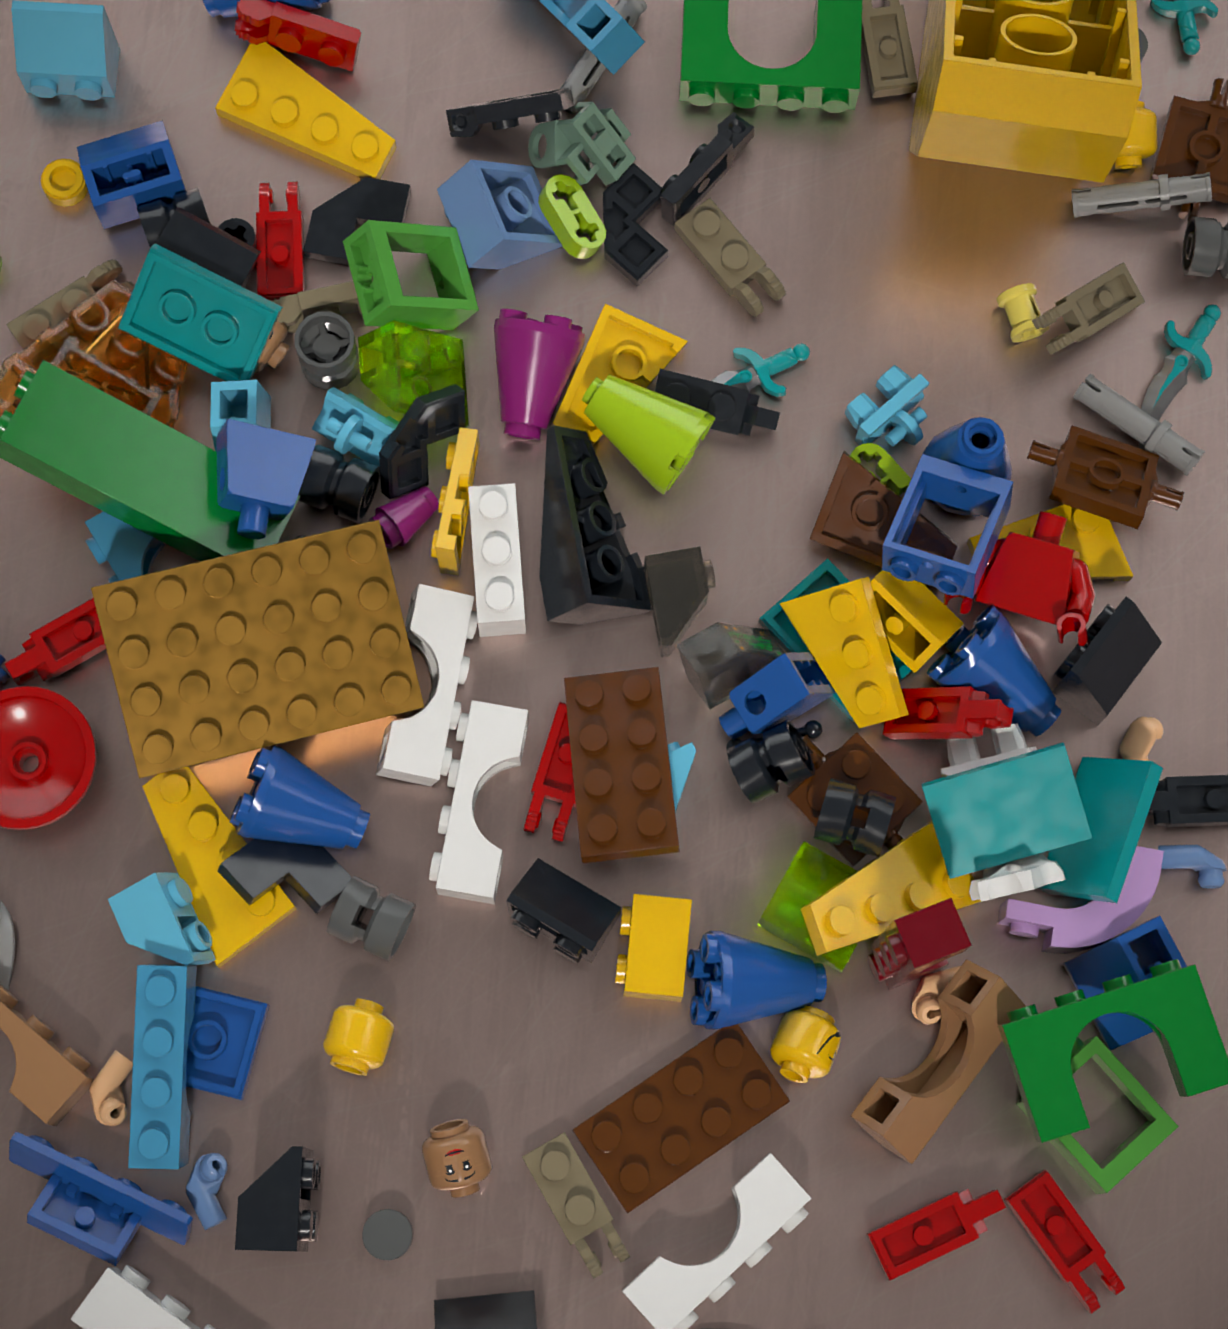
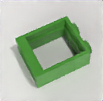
M368 220L343 241L365 326L453 330L479 311L456 227ZM391 251L427 254L439 298L404 296Z
M1097 1036L1089 1038L1085 1042H1082L1077 1037L1071 1054L1072 1074L1092 1057L1148 1119L1099 1165L1071 1134L1049 1141L1096 1194H1105L1179 1126ZM1021 1099L1016 1105L1028 1117L1023 1100Z

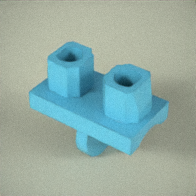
M893 365L876 383V387L888 399L883 406L879 408L865 393H862L846 407L845 415L857 430L855 442L858 445L873 443L893 426L894 429L885 435L886 441L894 447L902 439L911 445H916L923 439V433L919 424L927 418V414L920 407L915 409L910 415L908 412L924 399L923 390L929 386V382L921 374L912 379L899 367Z
M332 387L326 393L323 408L314 422L312 430L333 441L334 449L339 453L346 454L350 451L366 462L380 466L379 452L399 424V421L390 416H382L364 405V401L353 394H345Z

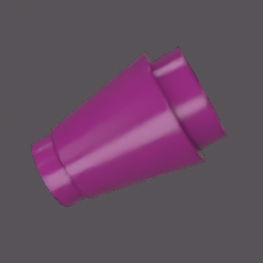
M422 486L418 490H414L377 507L375 515L369 519V522L374 520L380 521L385 546L388 549H392L396 545L404 546L433 513L438 510L439 502L428 487Z

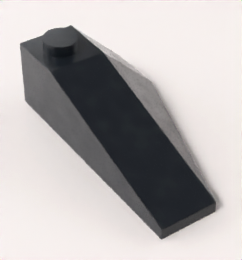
M554 425L547 429L539 574L547 621L582 625L640 615L652 611L643 564L637 552L630 555L620 529L626 527L621 512L613 513L605 496L604 490L608 482L587 432Z

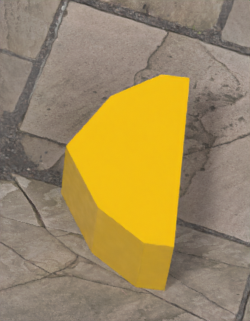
M929 0L922 41L918 88L915 96L909 151L917 157L1104 183L1128 139L1142 89L1136 0Z

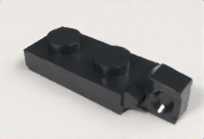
M563 88L450 108L446 110L451 137H473L478 134L485 123L492 122L493 130H500L519 126L518 118L534 115L535 123L561 119V111L574 106L571 90Z
M734 112L718 124V134L708 145L705 143L700 145L691 156L689 165L680 175H672L663 185L660 192L663 219L674 226L675 222L688 214L731 169L733 158L754 137V126L752 124L750 125Z
M664 369L659 370L654 392L710 413L716 417L710 429L734 435L744 434L748 436L751 434L753 425L776 430L780 412L757 407L760 395L749 393V390Z
M1228 775L1165 777L1158 782L1147 816L1153 815L1154 825H1166V827L1228 825Z

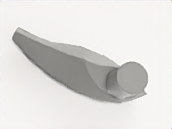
M0 900V985L9 990L15 958L16 940L11 915Z

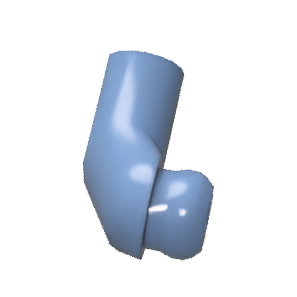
M1158 846V850L1164 851L1161 869L1190 868L1199 873L1198 883L1202 888L1216 889L1223 886L1225 882L1223 872L1227 871L1224 861L1202 846Z
M219 1153L201 1156L195 1163L186 1185V1195L205 1231L227 1219L216 1197L228 1169L226 1159Z

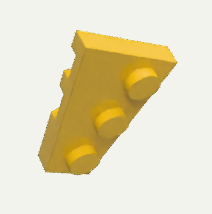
M604 304L551 426L586 431L592 446H594L604 434L584 414L587 404L582 401L585 392L594 379L598 377L604 381L608 375H613L647 388L658 376L659 370L664 369L685 347L688 341L608 304Z
M460 427L457 442H449L447 449L446 469L451 470L448 486L442 485L438 512L442 513L439 530L435 529L431 548V557L438 559L440 573L459 576L470 509L468 487L474 484L480 447L479 433L476 429Z
M869 577L860 578L779 603L858 728L909 715Z

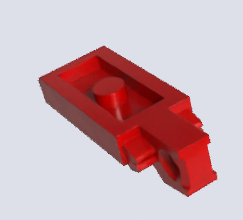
M94 598L29 634L31 638L22 644L25 652L4 663L13 681L20 686L38 676L43 681L49 680L53 676L56 678L105 650L106 646Z
M971 686L903 688L901 690L909 715L885 721L883 735L891 740L973 738V736L979 737L983 736L984 727L991 729L1011 727L1014 709L1004 705L1000 699H989V694L976 691Z
M969 1189L959 1193L955 1191L866 1235L887 1279L890 1281L980 1238V1234L988 1231L983 1219L1005 1209L1006 1206L998 1189L989 1191L973 1199Z

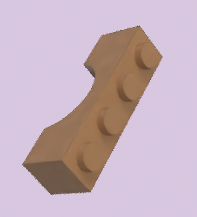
M967 959L938 997L941 1009V1025L935 1045L927 1058L915 1070L902 1077L885 1078L880 1076L851 1115L881 1146L910 1164H913L1001 1043L1002 1037L998 1026L1009 1022L1006 1013L1026 1007L1000 976Z
M0 985V1029L9 1038L16 1059L15 1076L9 1092L45 1124L57 1126L90 1089L94 1078L86 1071L91 1064L72 1047L68 1046L64 1052L50 1040L55 1032L34 1014L28 1020L14 1009L19 1000Z

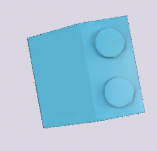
M12 0L11 10L16 71L26 93H32L41 98H53L56 95H75L90 101L98 100L101 97L115 98L120 47L104 5Z

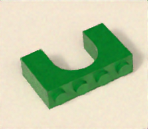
M729 0L683 1L679 101H688L696 106L728 103L740 108L768 105L778 106L788 111L799 110L802 107L822 108L830 113L855 110L860 92L862 0H816L813 46L800 61L783 68L759 67L745 60L735 50L728 34Z
M1175 959L1150 967L1152 977L1133 983L1131 974H1127L1102 982L1104 992L1086 998L1083 989L1055 997L1054 1000L1057 1007L1038 1013L1035 1004L1006 1013L1009 1022L999 1025L998 1028L1037 1142H1047L1090 1128L1073 1078L1071 1054L1075 1040L1082 1029L1092 1020L1104 1014L1121 1013L1130 1015L1145 1023L1156 1034L1164 1050L1179 1096L1189 1097L1228 1084V1056L1195 964L1181 968L1179 960Z

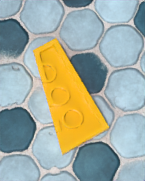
M931 820L927 825L898 842L896 846L864 865L862 869L845 878L800 910L818 956L879 936L894 920L946 899L952 898L957 910L979 903L981 900H971L969 890L971 881L974 880L972 873L952 879L949 878Z

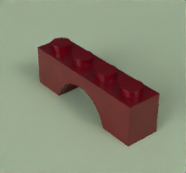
M949 898L894 920L870 945L873 953L867 957L878 982L885 980L888 990H891L943 969L949 964L947 959L965 952L972 944L952 898Z

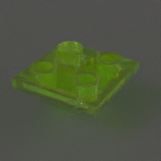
M395 320L358 337L360 381L390 409L406 414L417 397L456 384L465 390L466 427L469 426L462 339Z
M803 841L757 925L842 973L858 943L817 956L800 909L845 878L856 873L857 870Z

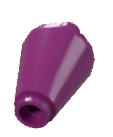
M502 308L500 309L499 318L495 319L494 339L501 422L505 423L503 434L530 440H540L541 430L547 429L584 346L585 334L582 333L583 327L572 324V319L566 317L545 315L544 322H539L538 320L527 318L528 313Z

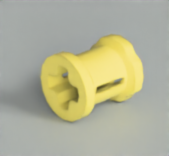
M1033 283L1012 287L1001 293L996 299L998 306L1006 311L1012 327L1010 337L1012 342L1015 343L1036 338L1049 330V326L1036 330L1032 322L1033 319L1041 315L1034 297L1037 294V289Z

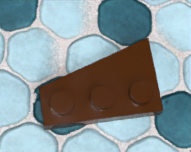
M844 451L811 533L810 540L882 567L883 543L903 498ZM919 513L906 546L953 560L958 544Z

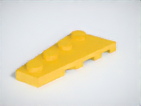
M267 42L258 45L249 44L215 107L217 115L362 179L365 177L381 179L397 148L395 139Z
M189 767L157 774L142 786L176 870L192 891L193 901L191 904L199 921L207 927L211 934V949L216 958L214 962L220 968L297 908L279 885L249 906L219 874L217 870L220 864L247 843L241 835L237 834L236 828L233 824L229 823L230 820Z

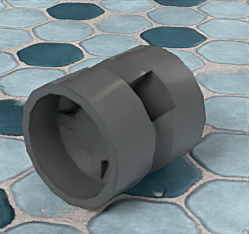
M1190 218L1186 227L1182 249V270L1184 275L1212 277L1219 270L1222 278L1228 279V223L1222 227L1221 223L1214 218Z
M317 312L307 316L299 324L295 332V349L306 379L313 386L323 390H329L332 387L340 389L350 384L356 378L360 368L359 351L350 323L336 313Z
M353 876L346 884L334 907L327 926V933L350 944L361 940L363 941L365 951L390 961L406 935L415 913L416 904L393 893L382 897L380 896L378 886ZM370 908L374 910L369 924L366 925L361 921L367 909Z

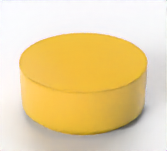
M57 159L49 163L42 172L41 186L47 198L58 206H73L82 201L88 192L80 164L74 160Z

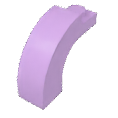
M1141 846L1136 847L1117 903L1090 900L1088 904L1077 908L1062 909L1008 898L1000 905L997 924L1010 926L1009 933L1020 937L1038 938L1039 932L1044 933L1042 952L1067 954L1094 948L1126 930L1144 912L1159 882L1164 851Z

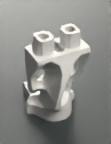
M1018 723L1011 724L1009 728L991 729L997 755L983 759L980 758L974 736L967 739L947 740L950 767L941 768V775L943 778L1037 749L1036 746L1027 748L1025 738ZM1043 853L983 869V878L971 881L969 892L972 901L980 899L982 902L1034 890L1066 879L1064 871L1057 861L1048 860Z

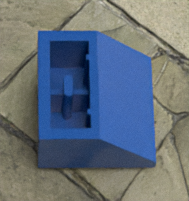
M163 120L77 147L85 183L103 229L139 219L138 206L160 199L166 204H170L174 195L186 191Z
M1161 916L1150 919L1063 963L1076 990L1083 989L1086 998L1103 993L1102 982L1131 974L1133 983L1152 977L1150 967L1175 959L1179 960L1181 968L1187 966ZM1108 1013L1093 1020L1106 1047L1110 1051L1153 1032L1145 1023L1126 1014Z

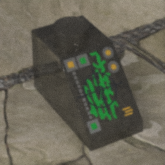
M700 546L647 555L644 558V572L661 657L672 654L707 604L709 588L716 587L711 560L703 561Z
M720 622L677 644L687 678L709 709L730 699L729 692L785 653L767 629Z

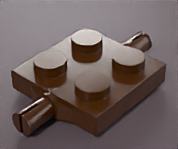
M1217 78L1213 82L1209 101H1193L1174 95L1167 113L1150 180L1159 179L1158 175L1168 174V178L1210 172L1212 199L1228 204V80H1226L1222 87L1224 78ZM1201 202L1182 204L1178 217L1184 220L1188 213L1187 221L1191 217H1198Z
M1071 425L1065 443L1061 445L1060 449L1033 440L1027 455V459L1053 467L1054 481L1049 499L1137 530L1151 501L1178 511L1184 497L1183 491L1181 492L1158 484L1156 467L1159 455Z
M856 732L839 749L826 755L808 738V735L802 737L811 753L815 775L803 781L787 796V799L816 829L830 778L857 785L859 793L863 795L872 789L896 796L883 846L890 850L904 838L898 832L904 820L923 801L859 733ZM855 808L850 826L864 829L868 812ZM847 840L840 845L829 843L852 868L867 855L866 853L853 850L851 842Z

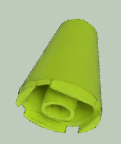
M608 375L604 381L596 377L582 398V401L587 404L584 414L641 475L663 495L672 487L695 454L694 451L700 443L699 439L704 440L716 417L704 410L613 375Z

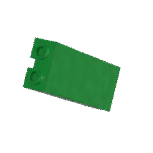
M45 360L40 364L36 374L26 370L13 395L21 399L14 414L5 410L0 417L1 459L198 561L278 543L300 498L298 495L293 509L284 520L268 518L265 538L249 539L238 535L237 528L240 512L222 508L217 502V452Z

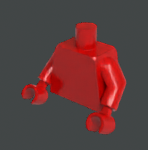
M1040 511L1032 537L1009 532L1006 538L997 539L976 590V601L1057 625L1058 642L1063 644V638L1068 632H1078V644L1083 646L1087 643L1086 624L1089 621L1096 596L1088 565L1080 559L1079 552L1059 545L1067 519ZM944 593L943 603L945 606L948 605L951 598L961 597L964 600L961 603L960 613L967 614L970 612L972 598L962 595L952 596Z

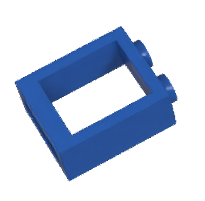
M922 454L883 543L882 570L890 572L894 577L903 581L915 580L934 586L947 595H962L973 599L1010 510L1013 481ZM925 499L988 517L969 565L906 546Z

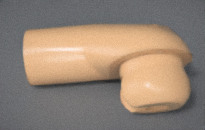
M1143 716L1130 724L1120 744L1122 759L1149 761L1148 754L1156 739H1161L1163 735V726L1157 718Z
M961 966L930 973L921 978L911 1000V1010L916 1019L927 1025L934 1024L941 1019L938 997Z
M117 1050L114 1051L95 1077L89 1089L95 1117L101 1124L109 1126L121 1124L127 1116L121 1084L133 1068V1062Z

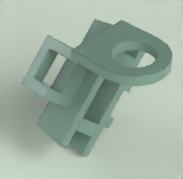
M578 102L574 107L579 113L573 119L553 120L535 126L531 132L528 145L529 158L533 166L546 169L568 164L575 173L573 179L579 185L588 183L597 174L605 186L617 181L636 160L624 143L631 133L612 108L599 110L594 102ZM597 133L598 135L592 140L591 137ZM544 134L547 146L545 155L541 158L538 146L540 138ZM582 150L590 159L587 163L580 155ZM616 161L617 164L613 167L612 164Z

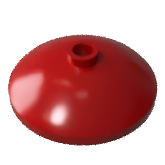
M22 686L8 688L0 691V827L12 830L40 828L66 816L86 795L96 771V740L85 716L64 696L39 687ZM30 757H37L39 761L37 768L31 772L24 771L25 761Z

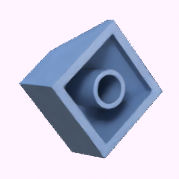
M470 160L437 188L444 206L445 215L449 219L451 226L457 228L468 268L501 270L562 247L538 204V196L542 187L533 166Z

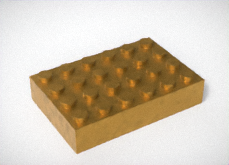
M379 520L91 588L139 779L424 708Z

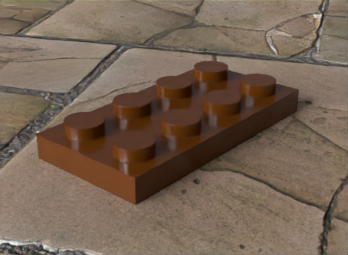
M659 667L564 678L582 863L680 852Z
M739 1024L719 1029L578 1125L572 1131L628 1214L789 1103L790 1100Z

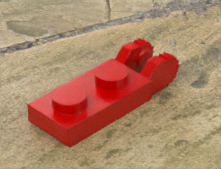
M240 0V2H237L236 13H238V20L235 21L234 31H236L239 39L242 38L243 41L248 40L249 43L255 45L268 41V44L279 47L284 51L297 53L321 61L326 65L353 72L362 33L360 29L277 1L276 3L267 0Z
M298 181L287 183L286 202L288 211H272V204L274 203L273 189H271L270 183L259 184V212H256V249L260 250L261 253L257 260V294L271 301H274L275 298L279 300L280 297L305 291L303 215L300 210Z
M562 702L558 704L531 789L533 798L524 824V831L534 833L536 828L539 827L542 818L545 798L562 803L559 815L555 819L552 828V839L560 842L564 840L573 807H576L567 707Z
M1042 1170L1004 1198L1007 1205L1060 1279L1068 1283L1072 1292L1089 1313L1092 1314L1101 1307L1096 1294L1087 1286L1079 1274L1091 1264L1104 1286L1113 1294L1117 1295L1125 1289L1122 1280L1105 1258L1106 1251L1047 1170Z

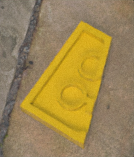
M1065 504L1044 511L1067 519L1059 545L1080 553V559L1088 565L1091 580L1113 579V582L1130 581L1133 578V573L1109 519ZM1039 513L1004 525L998 539L1006 538L1009 532L1032 537ZM982 533L970 537L967 541L972 556Z

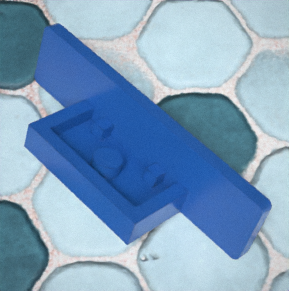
M15 1132L9 1141V1160L49 1180L27 1214L28 1224L114 1266H117L140 1225L181 1245H185L188 1241L193 1218L178 1203L167 1199L160 1201L143 1193L142 1189L131 1180L125 1178H118L116 1180L100 1172L92 1162L78 1156L71 1158L56 1151L42 1137L36 1135L28 1137L19 1132Z

